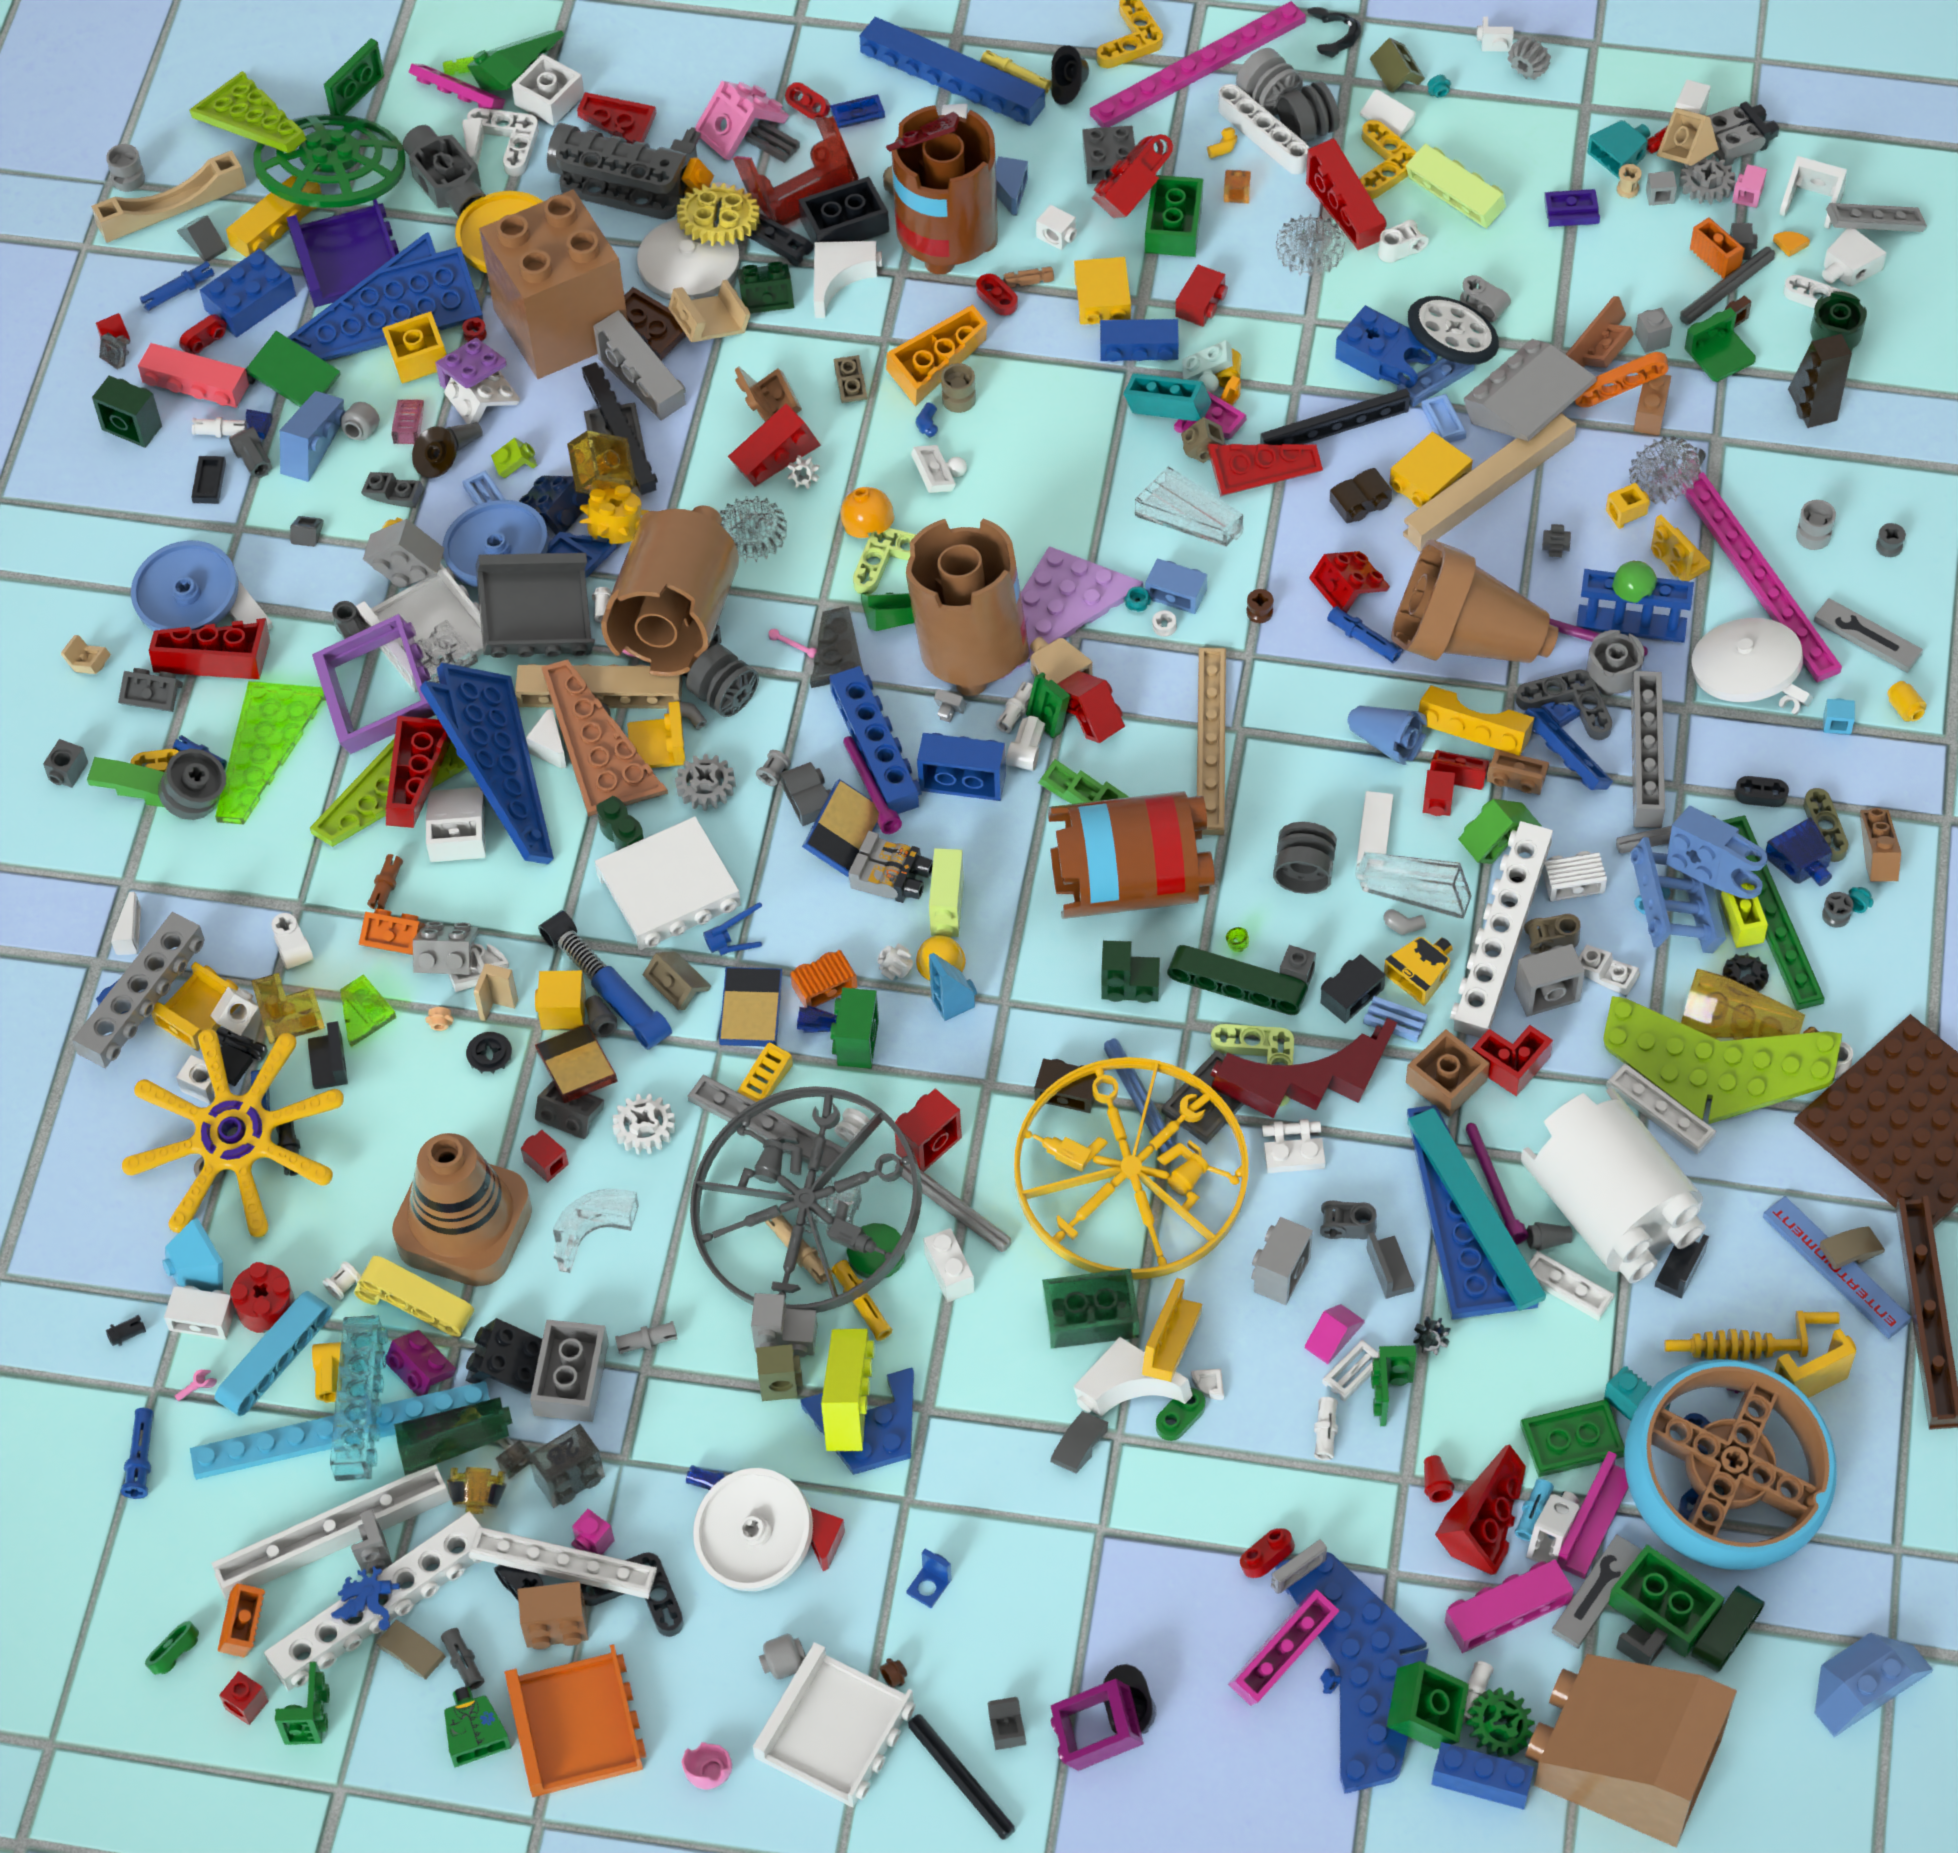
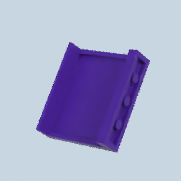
M377 199L372 200L373 206L299 225L296 215L286 217L314 308L335 302L399 253L396 240H390V237L393 236L390 222H384V218H387L383 203L378 204Z

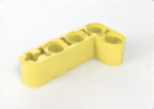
M373 1256L370 1259L354 1290L356 1297L365 1303L377 1305L379 1300L382 1299L454 1337L462 1335L474 1313L473 1306L465 1300L380 1256Z

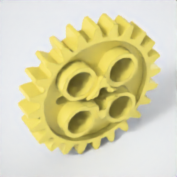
M712 183L711 188H708L703 184L702 190L693 188V194L686 192L685 198L680 199V205H677V223H679L680 230H684L686 236L692 234L693 241L701 238V244H704L707 240L711 241V246H714L716 242H720L724 246L725 241L735 244L736 238L744 241V235L751 236V230L757 229V224H759V206H757V200L752 199L751 193L744 195V188L736 191L735 185L726 188L725 183H722L721 187H717L715 183ZM721 201V208L719 210V223L718 227H715V221L717 220L718 203Z

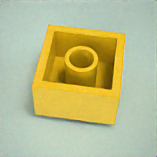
M431 311L382 328L402 384L437 372L435 362L447 354Z

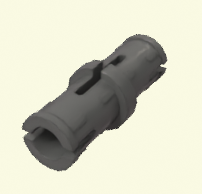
M458 1628L447 1630L441 1635V1640L451 1656L450 1663L452 1667L458 1670L465 1687H470L471 1690L477 1689L484 1683V1678L474 1662L475 1655L473 1651L467 1648ZM458 1651H460V1653H461V1655H462V1657H463V1659H464V1662L466 1663V1665H467L468 1668L465 1667V1665H464V1663H463V1661H462V1659H461V1657H460Z

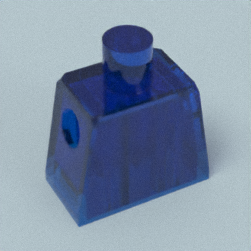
M1811 817L1767 842L1765 851L1767 860L1794 883L1800 884L1812 877L1818 886H1823L1832 878V874L1826 869L1830 864L1832 850Z

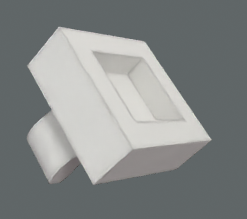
M1791 684L1782 691L1785 696L1780 699L1779 706L1784 708L1787 702L1793 701L1795 706L1791 713L1797 715L1801 711V703L1809 707L1814 697Z

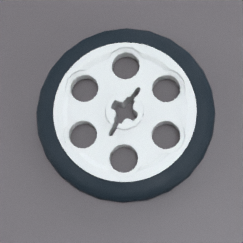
M1426 296L1414 302L1408 310V325L1416 339L1424 347L1446 360L1460 364L1476 365L1488 362L1497 354L1499 337L1493 325L1480 312L1461 301L1443 296Z

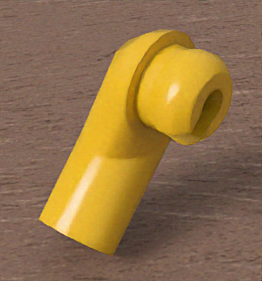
M1224 128L1221 132L1223 137L1220 143L1207 146L1209 158L1228 154L1234 149L1237 142L1234 128Z

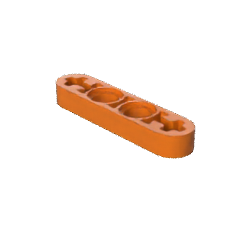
M1652 352L1596 376L1597 381L1575 400L1576 405L1579 407H1591L1666 374L1669 368L1666 354ZM1638 373L1635 376H1627L1628 374ZM1614 383V385L1612 386H1603L1605 384Z

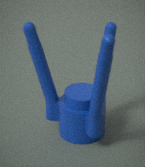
M759 902L722 925L703 932L704 939L711 953L719 951L720 956L729 952L761 947L762 942L727 946V943L731 942L727 928L761 908L762 903Z

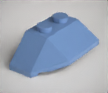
M1870 1632L1821 1665L1814 1713L1835 1738L1923 1679L1933 1669L1913 1645Z

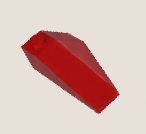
M1505 1445L1447 1512L1435 1533V1536L1451 1557L1490 1575L1497 1573L1508 1553L1510 1543L1506 1541L1508 1527H1513L1515 1517L1511 1513L1514 1500L1520 1497L1526 1465L1511 1445Z

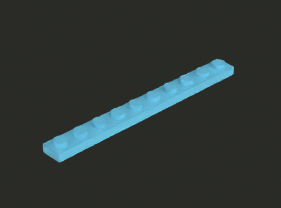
M483 1381L190 1448L194 1476L196 1480L492 1413L487 1383Z

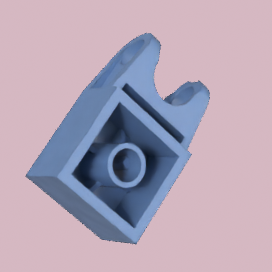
M1689 805L1672 824L1666 865L1718 890L1740 898L1752 899L1761 894L1763 885L1760 878L1751 871L1761 870L1767 864V854L1761 847L1739 835L1738 828ZM1748 855H1755L1759 857L1761 860L1758 862H1752L1746 859L1745 857ZM1748 883L1756 888L1746 890L1741 887V884Z

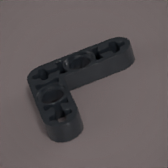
M647 1552L627 1559L626 1561L643 1565L649 1563L650 1566L657 1568L651 1592L656 1588H663L667 1591V1596L661 1601H654L649 1596V1599L645 1598V1601L660 1634L671 1637L680 1633L684 1624L682 1613L659 1557L654 1553ZM580 1583L586 1606L598 1605L625 1594L612 1590L604 1591L603 1588L592 1586L595 1594L589 1596V1593L586 1592V1586L588 1585ZM665 1608H668L671 1619H674V1625L668 1626L665 1622L662 1611Z

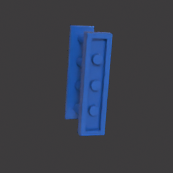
M1584 569L1581 597L1588 598V605L1579 604L1576 626L1603 633L1609 630H1620V634L1628 636L1630 633L1635 637L1685 643L1687 618L1680 617L1681 610H1691L1694 582L1657 578V583L1651 596L1646 595L1638 603L1623 600L1615 594L1612 587L1615 572ZM1599 599L1616 601L1615 609L1598 607ZM1626 604L1643 605L1642 612L1626 610ZM1654 606L1670 608V614H1653Z

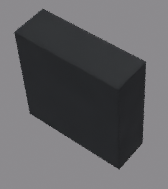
M224 1043L221 1047L227 1081L229 1084L236 1086L253 1060L250 1055Z

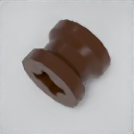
M1256 589L1250 592L1247 596V617L1254 623L1269 621L1273 615V595L1264 589Z

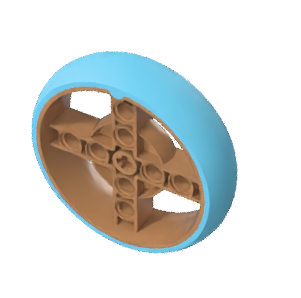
M1725 1359L1706 1360L1682 1367L1659 1381L1638 1405L1628 1428L1625 1441L1624 1462L1627 1483L1635 1505L1643 1519L1653 1532L1672 1549L1689 1559L1708 1566L1727 1570H1747L1768 1566L1784 1560L1800 1550L1814 1537L1822 1526L1834 1498L1837 1478L1836 1456L1829 1430L1823 1418L1808 1397L1794 1384L1776 1372L1753 1363ZM1721 1387L1744 1392L1733 1419L1713 1421L1703 1427H1699L1665 1409L1674 1399L1695 1389ZM1748 1407L1755 1409L1759 1417L1752 1416L1748 1411ZM1772 1409L1787 1422L1798 1438L1807 1462L1809 1483L1776 1466V1457L1772 1445L1762 1433ZM1670 1430L1676 1431L1681 1440L1678 1441L1672 1438ZM1736 1433L1743 1434L1747 1439V1443L1741 1442ZM1651 1444L1685 1461L1687 1478L1692 1488L1699 1495L1688 1521L1668 1501L1658 1483L1652 1463ZM1697 1445H1703L1708 1450V1455L1702 1454ZM1730 1460L1733 1461L1732 1467L1729 1466ZM1753 1473L1759 1474L1764 1483L1757 1482L1753 1477ZM1713 1485L1720 1486L1724 1490L1725 1495L1718 1494ZM1781 1487L1789 1490L1791 1498L1783 1495ZM1760 1500L1796 1518V1521L1788 1529L1768 1540L1743 1543L1716 1537L1728 1509L1748 1507ZM1702 1511L1710 1513L1713 1522L1707 1521L1703 1517Z

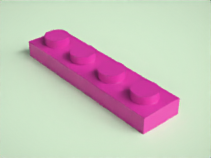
M411 63L408 73L417 76L416 80L427 85L431 83L438 85L437 90L448 94L454 92L458 94L457 98L469 103L475 101L479 103V108L503 109L506 99L425 64Z

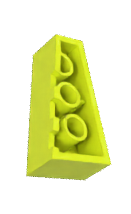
M832 1329L821 1401L826 1451H863L867 1395L870 1393L869 1377H872L871 1359H874L875 1355L874 1340L869 1341L868 1329Z

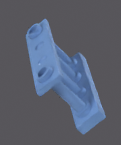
M1643 837L1630 853L1653 947L1659 948L1669 935L1695 937L1700 940L1703 953L1713 954L1726 940L1714 888L1684 873V879L1658 876L1655 864L1666 865L1668 854L1652 852L1649 837ZM1661 887L1686 890L1690 902L1665 900ZM1667 911L1692 914L1696 926L1670 923Z

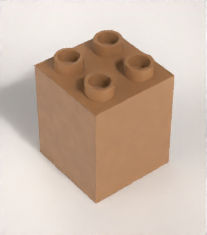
M574 189L552 196L546 201L515 214L506 215L498 221L479 228L494 311L537 379L598 354L594 333L595 324L617 310L628 321L619 258Z

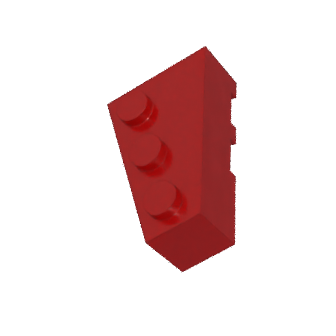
M785 404L729 454L728 458L747 480L756 487L786 468L790 463H794L798 455L803 457L821 446V444L807 424Z

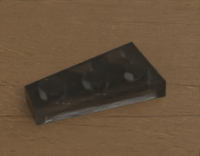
M849 606L822 612L817 652L814 656V669L810 679L811 688L829 685L830 675L860 666L863 671Z

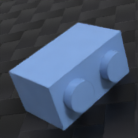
M1157 558L1145 582V589L1152 601L1196 614L1207 591V574L1197 569H1190L1177 565L1172 561Z

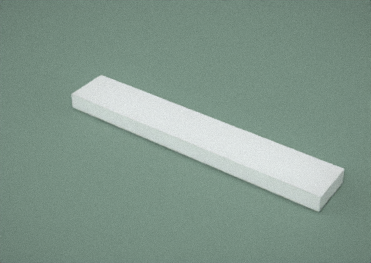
M479 1526L469 1552V1558L568 1581H580L581 1584L649 1599L657 1572L656 1567Z

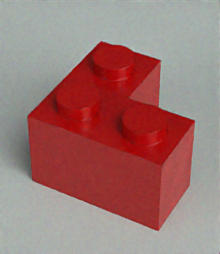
M1077 671L1057 684L1070 695L1066 712L1076 715L1086 739L1101 743L1125 727L1121 718L1123 716L1122 710L1114 702L1111 695L1113 690L1105 679Z
M1531 1025L1523 1031L1513 1044L1491 1029H1488L1472 1047V1050L1490 1063L1488 1078L1517 1097L1550 1059L1553 1040Z

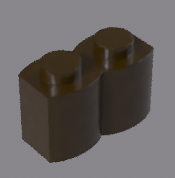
M1376 468L1365 470L1353 479L1345 480L1330 489V503L1346 523L1361 521L1366 517L1367 513L1383 510L1392 501V489Z

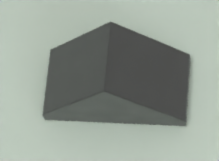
M208 215L198 217L177 230L178 234L204 261L208 262L227 251L224 242Z

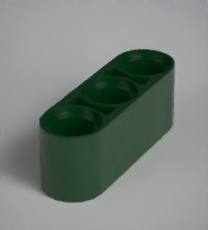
M1738 1585L1695 1645L1691 1656L1719 1673L1761 1613L1765 1602Z

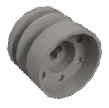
M1263 48L1253 53L1239 69L1236 77V86L1240 87L1274 116L1278 115L1277 99L1279 96L1293 90L1301 92L1303 77L1290 64H1287L1284 58L1274 49Z

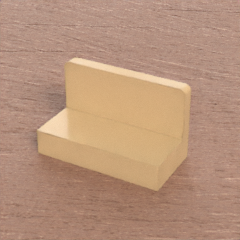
M485 963L474 989L480 1020H487L493 1003L515 1009L518 995L511 969Z

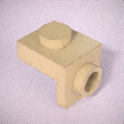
M74 635L61 652V656L74 672L97 674L111 655L106 647L88 646L79 635Z

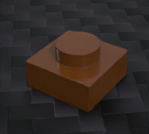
M1745 295L1737 301L1730 302L1725 308L1726 310L1731 307L1737 314L1734 328L1749 318L1752 301Z

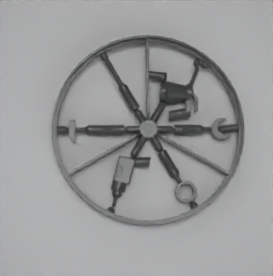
M813 1086L785 1090L763 1098L744 1109L718 1133L708 1147L697 1169L691 1193L690 1216L694 1239L704 1262L716 1278L730 1292L753 1305V1296L738 1289L720 1273L709 1256L705 1243L711 1241L713 1237L717 1238L744 1226H755L781 1216L780 1212H787L798 1207L796 1225H793L783 1265L785 1272L782 1283L773 1281L771 1289L779 1291V1295H785V1300L786 1293H795L801 1289L799 1285L788 1284L790 1274L795 1270L805 1229L802 1226L807 1214L833 1298L809 1304H786V1309L816 1310V1313L828 1311L852 1302L870 1291L900 1261L911 1242L919 1220L922 1204L921 1174L913 1149L903 1132L888 1114L871 1101L849 1091L831 1087ZM806 1097H824L822 1117H819V1110L816 1106L812 1112L813 1120L820 1127L819 1135L814 1139L807 1167L810 1171L807 1174L805 1186L799 1189L784 1175H781L784 1153L791 1154L790 1173L801 1175L803 1149L798 1146L783 1144L785 1142L799 1144L798 1138L783 1135L777 1139L766 1140L755 1132L746 1130V1127L750 1125L751 1118L775 1105ZM833 1098L847 1100L875 1113L870 1121L815 1181L816 1172L819 1171L826 1143L825 1131L826 1129L834 1128L840 1121V1112L832 1103ZM883 1120L897 1134L907 1154L901 1161L894 1154H883L876 1160L875 1170L871 1172L862 1171L834 1182V1186L823 1188ZM736 1131L740 1136L750 1135L763 1144L764 1150L754 1166L755 1171L744 1168L738 1186L705 1182L713 1160ZM892 1160L895 1161V1171L884 1175L881 1172L883 1164ZM910 1164L913 1182L910 1214L902 1236L892 1252L886 1253L885 1250L878 1248L876 1242L872 1241V1237L867 1236L862 1228L846 1222L849 1205L845 1202L838 1201L835 1217L817 1204L818 1199L833 1194L835 1190L837 1194L867 1183L871 1177L877 1175L883 1181H895L902 1175L903 1165ZM755 1177L766 1183L773 1184L778 1182L791 1194L747 1188L746 1186L749 1178ZM702 1190L789 1201L781 1204L779 1208L777 1205L771 1206L746 1216L741 1222L702 1235L700 1224ZM812 1211L827 1224H832L827 1233L831 1241L862 1253L877 1251L885 1254V1262L862 1283L838 1295Z

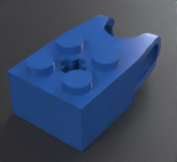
M1366 305L1336 338V359L1377 381L1384 379L1397 385L1403 384L1407 388L1414 387L1418 381V375L1409 363L1433 364L1438 358V355L1424 347L1416 339L1410 328ZM1421 349L1426 350L1430 354V356L1424 353ZM1403 374H1406L1411 380L1407 379Z

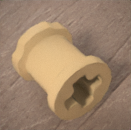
M1626 164L1619 169L1618 176L1620 181L1616 190L1621 197L1633 198L1637 196L1639 191L1638 181L1641 179L1642 174L1638 166Z

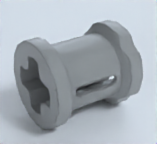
M770 750L767 754V761L763 767L758 768L756 776L764 784L775 786L779 782L778 777L780 773L787 769L791 763L784 753L778 750Z

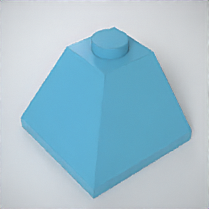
M195 1218L165 1246V1259L162 1260L164 1270L168 1276L174 1277L179 1286H194L199 1290L208 1292L214 1290L223 1291V1261L199 1219Z

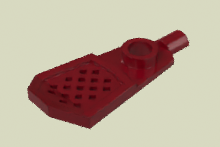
M953 111L921 126L918 131H908L897 142L886 145V149L891 152V150L907 148L956 131L960 120L959 115Z

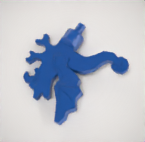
M373 1566V1575L371 1577L366 1575V1569H363V1571L358 1570L357 1574L362 1576L363 1579L361 1582L354 1580L351 1583V1576L346 1577L345 1584L342 1586L343 1589L338 1592V1596H342V1602L346 1603L341 1608L332 1612L331 1616L335 1619L343 1618L344 1620L350 1617H357L359 1612L364 1611L367 1604L368 1609L372 1613L383 1617L378 1623L379 1628L387 1630L390 1627V1615L388 1610L379 1604V1595L392 1594L393 1590L400 1589V1583H392L391 1580L377 1581V1577L382 1573V1569H376L375 1566Z

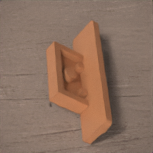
M1619 296L1611 298L1565 354L1583 368L1585 365L1607 368L1634 335L1631 326L1619 325L1626 316Z

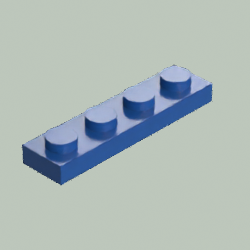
M1528 708L1525 711V715L1535 717L1532 731L1541 735L1546 740V746L1564 759V765L1570 770L1575 771L1582 778L1581 782L1591 790H1607L1613 780L1543 708Z

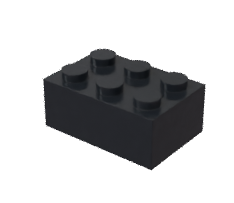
M869 176L798 199L800 221L814 248L815 242L864 241L889 232L888 210Z

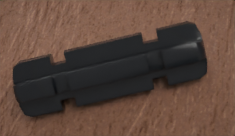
M219 1027L216 1031L221 1045L225 1043L248 1055L251 1054V1057L256 1060H263L268 1052L266 1045L260 1042L253 1043V1039L243 1035L240 1036L234 1032L230 1033V1030L224 1027Z

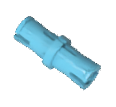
M1536 1479L1529 1500L1525 1501L1522 1506L1523 1514L1515 1530V1535L1525 1541L1531 1540L1534 1525L1554 1489V1485L1549 1481ZM1537 1501H1538V1504H1537V1506H1536V1509H1535V1512H1534V1514H1533V1517L1530 1519V1517L1532 1516L1533 1510H1534V1508H1535V1505H1536V1503H1537Z

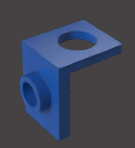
M925 1548L921 1553L923 1568L906 1590V1594L932 1608L952 1580L951 1564L943 1556L934 1554ZM923 1581H931L935 1584L936 1590L932 1595L924 1596L918 1591L919 1584Z

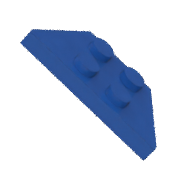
M559 532L549 542L547 553H586V579L617 548V544H610L609 539L607 542L594 541L592 536H575L572 533Z

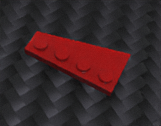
M1207 445L1220 496L1323 471L1317 445Z

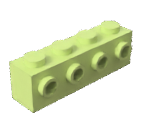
M1424 144L1406 164L1409 179L1486 229L1506 207L1504 193L1496 185L1490 186L1484 182L1479 174L1475 172L1470 173L1465 170L1459 161L1448 159L1437 147L1432 148Z

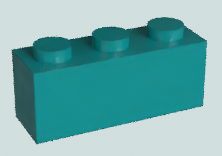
M1136 373L1132 374L1123 393L1134 414L1198 421L1205 417L1212 402L1202 381Z

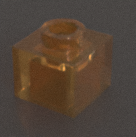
M1225 170L1224 202L1249 204L1251 171Z

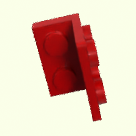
M1360 551L1323 554L1309 576V579L1333 608L1338 606L1346 613L1359 594L1385 592L1390 587L1384 580L1383 575L1368 561V557Z

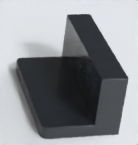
M338 1021L327 1023L328 1035L308 1039L314 1089L348 1084L343 1039Z
M1703 1234L1699 1243L1695 1241L1682 1249H1678L1674 1245L1655 1281L1654 1287L1682 1299L1706 1252L1709 1236Z

